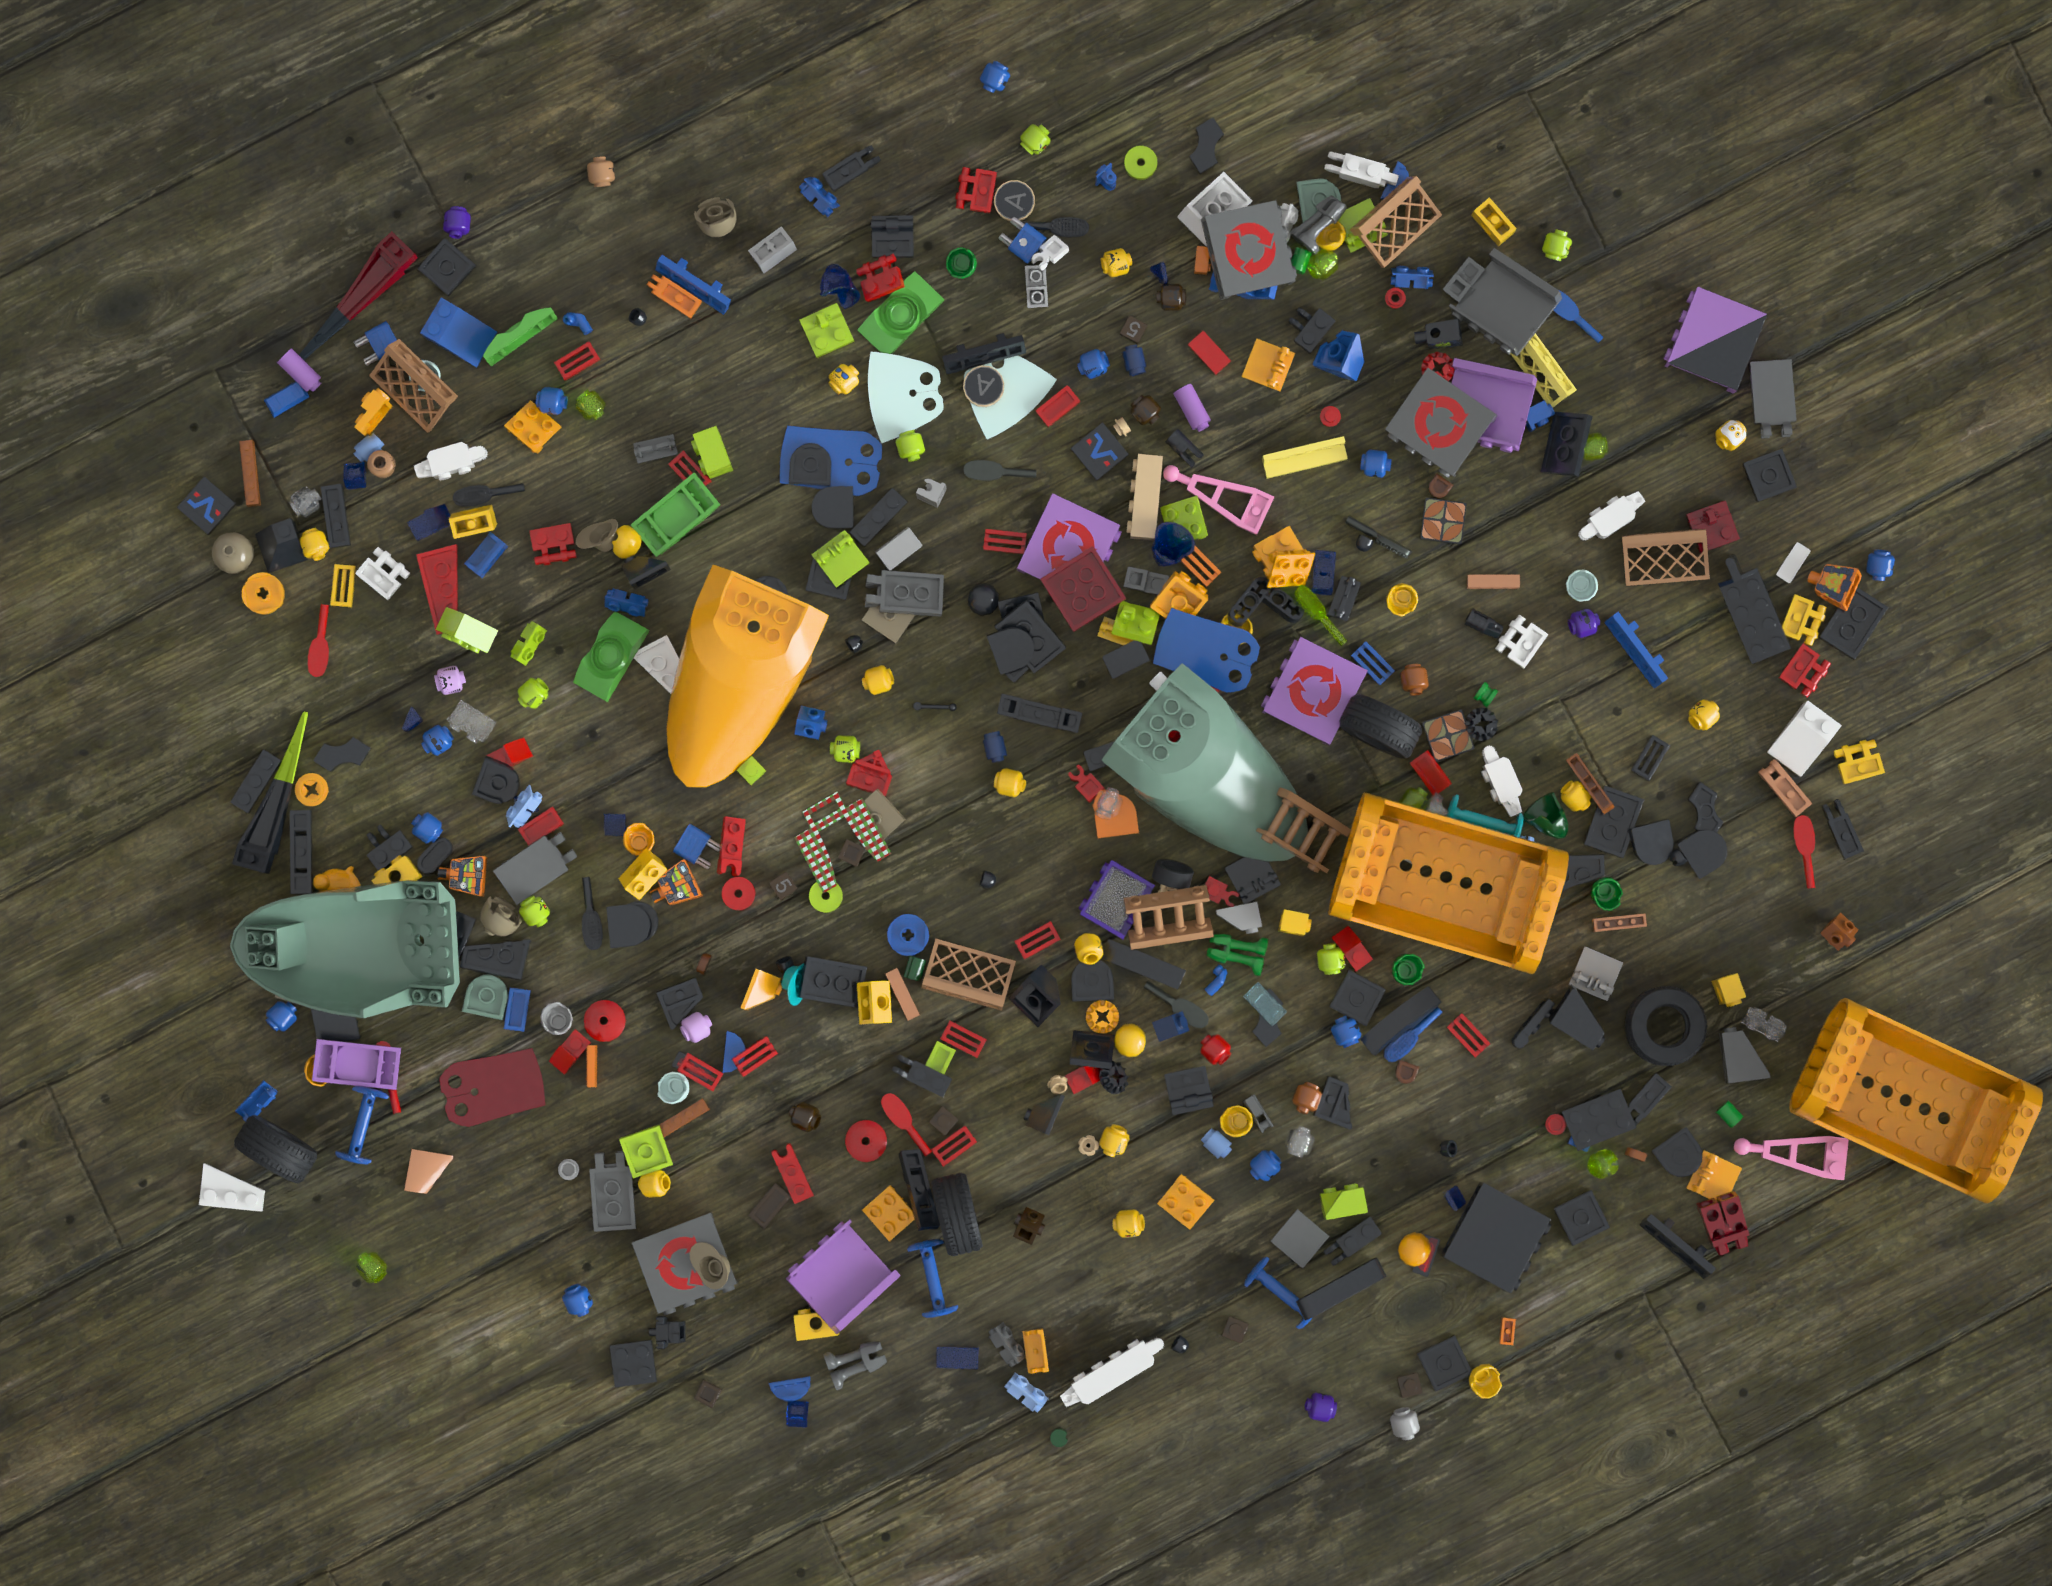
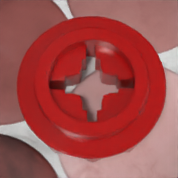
M1437 351L1429 354L1422 362V375L1427 368L1434 369V362L1438 365L1445 363L1441 369L1442 374L1438 371L1435 373L1449 381L1454 374L1453 360L1446 353Z

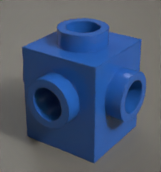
M801 706L796 721L795 735L819 740L821 732H825L828 720H824L825 711Z

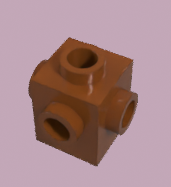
M1840 912L1824 927L1820 934L1830 945L1839 951L1844 945L1848 948L1856 940L1854 935L1858 929Z

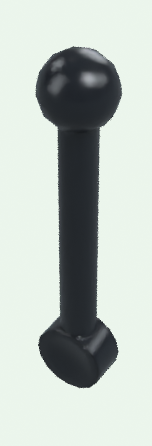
M915 702L913 708L917 711L921 708L955 711L957 706L955 703L950 705H931Z

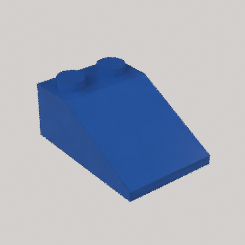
M440 298L420 332L424 338L476 368L481 362L487 347L498 333L443 298Z

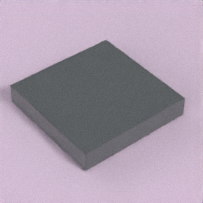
M1297 1209L1271 1239V1242L1303 1268L1330 1236Z

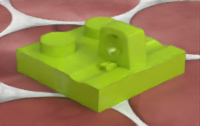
M837 303L800 319V323L816 358L854 342Z
M1123 601L1119 605L1111 634L1152 645L1160 614L1151 608Z
M660 1125L619 1138L633 1179L673 1165Z

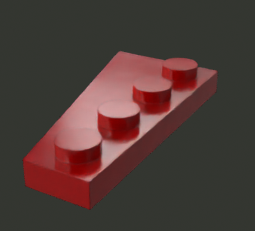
M457 544L416 554L437 635L443 634L436 630L446 607L458 611Z

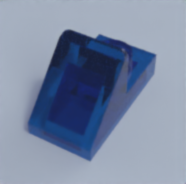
M443 504L424 510V514L407 523L416 541H419L449 526V517L451 515L446 505Z

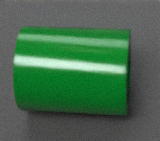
M1298 247L1295 248L1291 264L1295 267L1296 273L1304 274L1312 253Z
M1729 1100L1723 1103L1716 1111L1717 1115L1730 1128L1734 1127L1744 1117Z

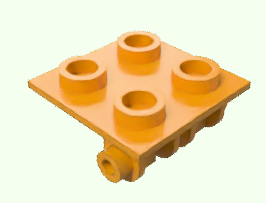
M1256 339L1242 377L1281 391L1295 353L1289 351L1290 349L1282 346L1280 348Z
M531 400L504 425L509 433L511 432L523 445L525 444L533 453L537 454L543 449L542 446L562 428L549 415L542 413Z
M1306 549L1296 551L1285 550V552L1274 551L1270 553V561H1274L1267 588L1305 586L1315 553H1310Z
M1703 1150L1702 1163L1698 1170L1693 1173L1687 1189L1708 1199L1714 1198L1717 1201V1196L1732 1191L1742 1168Z
M1181 1174L1157 1204L1190 1230L1213 1203L1214 1199Z
M891 1185L862 1209L888 1241H891L915 1220L912 1209Z

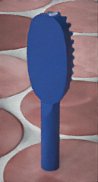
M1560 291L1563 299L1553 311L1568 321H1574L1599 343L1604 337L1579 315V309L1570 297Z
M1436 1007L1412 1030L1408 1029L1394 1043L1390 1042L1384 1050L1385 1059L1389 1062H1396L1407 1055L1417 1043L1418 1035L1442 1011Z

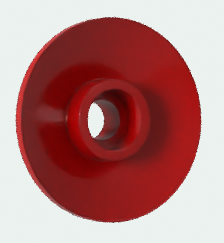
M597 1001L585 1013V1029L597 1041H612L619 1037L625 1028V1014L622 1008L613 1001ZM606 1017L608 1019L607 1024L602 1025L600 1019Z
M863 1120L849 1128L845 1144L847 1151L854 1159L861 1162H871L878 1159L884 1153L887 1146V1136L884 1129L878 1123ZM864 1137L869 1138L870 1143L868 1145H863L862 1139Z

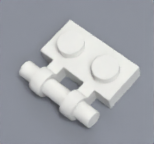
M377 547L373 552L378 557L376 562L367 558L355 574L389 600L401 586L395 580L396 577L400 575L407 579L410 572L405 569L401 562L397 563L391 558L390 553ZM384 563L393 569L390 574L381 568Z
M1518 615L1515 621L1512 620L1509 624L1510 628L1506 634L1499 638V643L1495 649L1502 653L1506 647L1509 648L1511 652L1507 658L1524 669L1548 634L1533 623H1530L1527 629L1521 625L1526 619ZM1516 632H1518L1522 636L1515 644L1511 641V639L1514 637Z

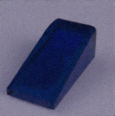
M1315 550L1312 594L1332 595L1336 552Z
M937 1347L936 1368L978 1369L979 1347Z

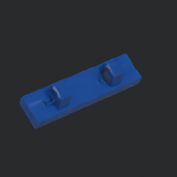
M661 255L655 269L657 272L723 315L726 313L731 299L720 293L723 284L716 280L712 286H709L686 271L688 262L683 258L676 264Z
M1617 612L1604 622L1653 688H1656L1668 679L1659 666L1664 661L1662 656L1658 654L1653 658L1634 633L1639 628L1635 621L1628 625L1621 614Z

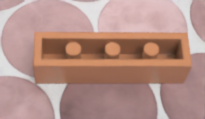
M1467 575V589L1520 588V575Z
M1646 914L1592 919L1593 932L1647 927Z
M898 968L886 973L907 1020L909 1021L920 1016Z

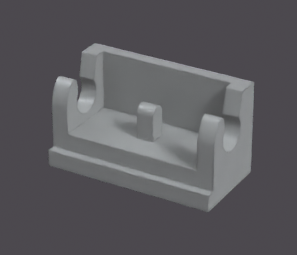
M781 226L748 251L761 271L766 273L795 252L797 248Z
M925 479L927 489L918 488L916 491L917 499L938 508L947 490L946 484Z
M906 527L877 549L875 553L890 571L923 545L911 529Z

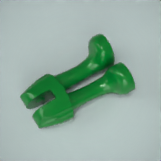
M1213 934L1214 937H1210V943L1218 946L1222 945L1224 950L1208 948L1206 956L1223 964L1226 961H1232L1248 965L1252 968L1255 976H1261L1264 958L1232 952L1231 949L1250 951L1265 956L1268 938H1260L1257 942H1244L1232 939L1229 934Z

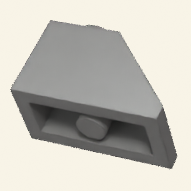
M1257 902L1215 911L1218 917L1238 930L1246 931V934L1258 932V928L1262 927Z

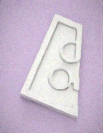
M666 635L639 649L634 659L671 694L679 657Z
M206 1163L203 1164L199 1205L263 1211L265 1190Z

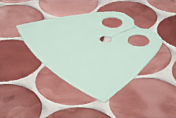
M879 352L870 353L868 369L869 402L881 443L899 437L900 433L917 429L936 418L943 411V398L938 393V386L941 382L940 373L936 367L903 356ZM924 372H929L933 376V381L929 385H924L920 382V376ZM912 389L916 392H919L916 393V396L911 397L909 395V392ZM926 398H933L936 402L935 409L931 411L925 410L923 401Z
M1020 356L1004 359L1003 367L996 369L1002 375L1004 381V393L1001 399L989 407H978L971 403L987 439L994 437L1024 418L1045 397L1057 379ZM988 363V364H985V365H984V366H990V367L994 368L991 363ZM970 368L965 372L964 379L967 373L970 372L973 368Z

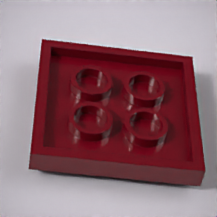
M1093 546L1040 579L1073 632L1126 600L1125 595Z

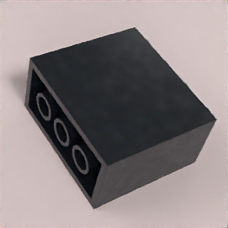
M1479 1182L1440 1256L1504 1291L1512 1293L1513 1290L1517 1291L1522 1280L1519 1278L1522 1272L1526 1273L1531 1265L1529 1259L1532 1253L1536 1254L1541 1246L1539 1240L1542 1235L1546 1236L1551 1227L1549 1223L1551 1219L1495 1188Z

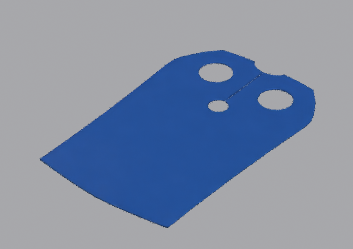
M787 426L780 457V483L789 484L790 459L794 451L803 444L815 443L823 447L831 458V486H797L817 489L833 486H853V495L855 496L868 493L877 487L880 473L877 470V466L874 465H877L878 461L882 458V444L871 434L863 431ZM864 444H870L874 449L873 454L869 457L861 454L860 449ZM846 459L852 460L851 466L845 464ZM860 472H867L870 475V481L865 485L857 481V475Z
M1171 608L1158 637L1153 664L1175 671L1183 663L1208 685L1224 692H1235L1247 687L1252 676L1250 666L1257 661L1260 646L1256 639L1244 629ZM1241 643H1248L1251 647V652L1247 656H1242L1238 653V646ZM1221 654H1227L1228 659L1222 661L1220 659ZM1234 669L1242 674L1241 680L1237 683L1229 680V673Z

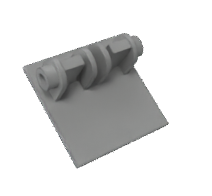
M1584 946L1569 985L1572 984L1577 989L1608 1001L1609 996L1614 990L1613 986L1623 962Z

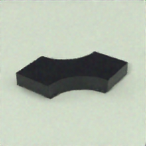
M1213 117L1195 129L1199 143L1189 158L1199 174L1218 164L1215 158V146L1224 136V133Z
M354 737L342 746H330L324 743L313 761L330 772H333L339 765L344 763H354L361 766L372 748Z
M1699 782L1688 799L1697 812V822L1694 829L1697 831L1712 830L1718 832L1724 822L1715 812L1714 803L1717 793Z
M1268 989L1254 1002L1259 1011V1021L1252 1032L1265 1047L1282 1034L1277 1025V1014L1283 1003L1271 989Z

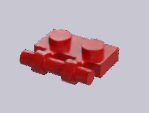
M962 167V173L958 178V182H960L959 191L955 196V200H957L956 208L964 209L965 202H971L970 211L990 214L997 172L976 169V175L969 176L970 168ZM968 184H974L972 195L966 194Z
M894 254L883 255L879 257V260L872 263L867 262L863 264V267L856 269L859 277L865 274L867 276V279L860 282L865 301L871 302L905 287L900 268L897 266L891 268L890 264L896 262ZM883 268L882 273L875 275V270Z
M571 523L530 530L533 551H542V556L534 557L536 565H551V562L561 560L562 562H567L569 559L577 558L576 550L567 551L568 545L575 544ZM560 547L559 553L549 554L548 549Z
M1801 644L1778 678L1795 690L1802 684L1805 688L1802 690L1801 695L1808 698L1811 692H1815L1817 689L1816 685L1820 679L1828 673L1827 669L1831 663L1824 659L1821 665L1816 663V660L1820 655L1805 644ZM1810 669H1813L1815 673L1812 676V678L1808 680L1807 678H1805V676L1807 675Z

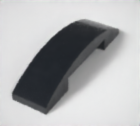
M1001 694L997 714L1074 733H1078L1082 712L1049 706L1007 694Z

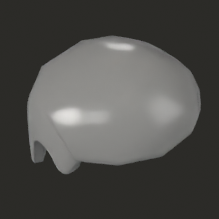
M560 1002L549 1003L543 1008L540 1017L543 1028L552 1035L566 1033L571 1028L573 1021L570 1009Z

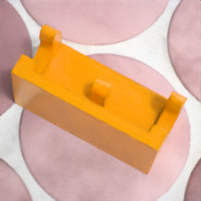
M1043 1328L1022 1331L1028 1373L1049 1372Z

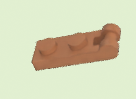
M1775 759L1769 763L1766 769L1762 768L1758 772L1759 776L1769 785L1794 817H1797L1812 804ZM1777 772L1779 777L1773 780L1770 775Z

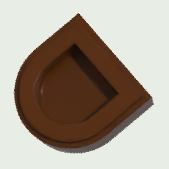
M1437 473L1430 482L1428 490L1432 497L1441 499L1448 494L1454 485Z
M703 953L696 968L698 973L705 974L712 955Z
M1399 1060L1395 1070L1397 1080L1404 1084L1411 1083L1416 1078L1419 1066Z

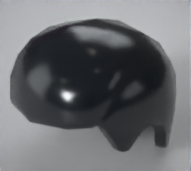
M980 583L970 590L968 606L973 613L980 616L990 615L998 607L999 594L994 586Z

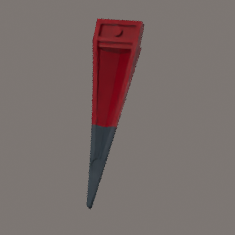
M392 231L376 246L339 305L299 354L303 360L405 275L404 271L418 258Z

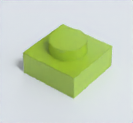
M752 756L737 769L751 786L766 772Z

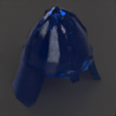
M831 264L826 267L821 277L820 296L837 294L843 309L855 305L860 299V292L855 287L847 271L837 264Z
M1165 522L1156 528L1152 554L1156 564H1158L1157 566L1165 567L1177 564L1194 551V538L1182 525L1174 522Z

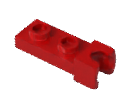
M723 817L717 874L725 873L727 866L731 867L732 876L737 877L741 874L746 819Z
M788 1143L786 1145L787 1155L781 1156L775 1149L771 1153L792 1200L796 1204L814 1196L791 1143Z

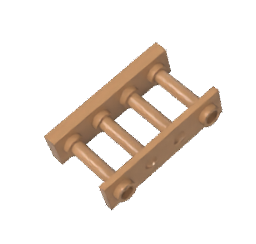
M1280 787L1277 795L1283 799L1281 801L1283 803L1269 829L1266 831L1257 828L1256 832L1262 835L1261 839L1269 844L1274 842L1308 863L1307 868L1316 873L1319 870L1327 873L1329 869L1321 865V862L1335 837H1338L1340 834L1348 837L1351 829L1293 792ZM1295 806L1298 808V814L1282 841L1274 835L1290 807L1293 808ZM1311 816L1314 823L1297 850L1290 846L1305 817ZM1325 825L1329 827L1327 830L1329 833L1313 860L1305 854L1320 827Z
M1194 886L1124 898L1126 914L1132 913L1134 930H1128L1131 950L1214 937L1210 918H1204L1203 902L1210 901L1207 886ZM1194 904L1196 920L1184 922L1182 905ZM1174 907L1176 923L1163 925L1161 909ZM1153 910L1155 926L1142 928L1141 912Z

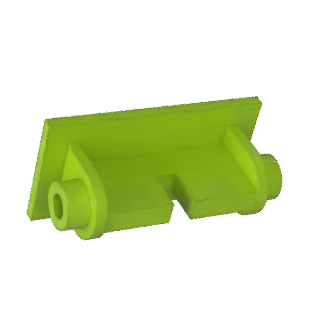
M533 621L530 624L527 623L521 634V637L526 640L524 643L520 640L516 642L511 650L512 654L510 657L526 666L533 658L539 643L543 641L547 630Z

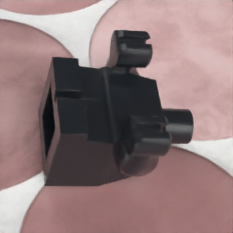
M657 1316L656 1328H649V1336H656L657 1349L667 1348L668 1343L685 1342V1321L669 1322L667 1317Z

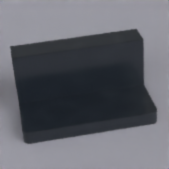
M1135 640L1102 656L1112 679L1150 661L1142 643Z

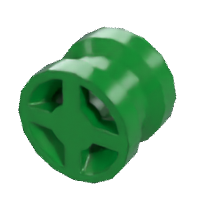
M1484 682L1473 699L1476 701L1480 700L1483 706L1487 708L1498 693V690L1491 689L1488 683Z

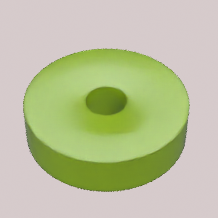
M1146 146L1133 147L1125 156V170L1134 179H1148L1156 171L1157 157L1153 150ZM1143 160L1145 164L1143 166H1139L1137 164V161Z
M814 883L809 892L811 905L823 913L836 910L843 899L842 890L838 884L826 891L830 894V897L824 900L822 898L823 892L818 883Z

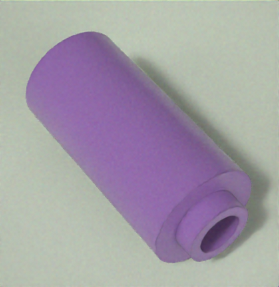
M292 348L277 362L306 392L309 390L314 392L321 385L319 382L321 377Z
M1188 384L1175 391L1173 394L1192 430L1197 429L1200 432L1209 427L1208 422L1211 419L1192 384Z

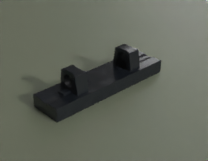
M1002 333L996 335L997 342L967 350L964 344L957 345L958 352L942 356L946 374L1025 354L1026 348L1023 336L1019 335L1006 339L1005 334Z
M290 810L291 894L313 893L312 810Z
M921 1150L900 1151L898 1155L903 1170V1178L906 1182L918 1231L938 1229L940 1222Z
M1650 1214L1642 1220L1639 1225L1703 1279L1711 1275L1716 1269L1703 1258L1707 1251L1704 1246L1700 1245L1694 1250L1670 1230L1675 1224L1670 1218H1667L1662 1223Z

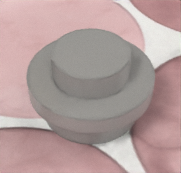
M572 1159L563 1160L558 1167L559 1175L565 1180H572L579 1174V1165Z

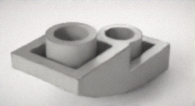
M1039 265L1025 266L1027 307H1048L1046 268L1040 270Z

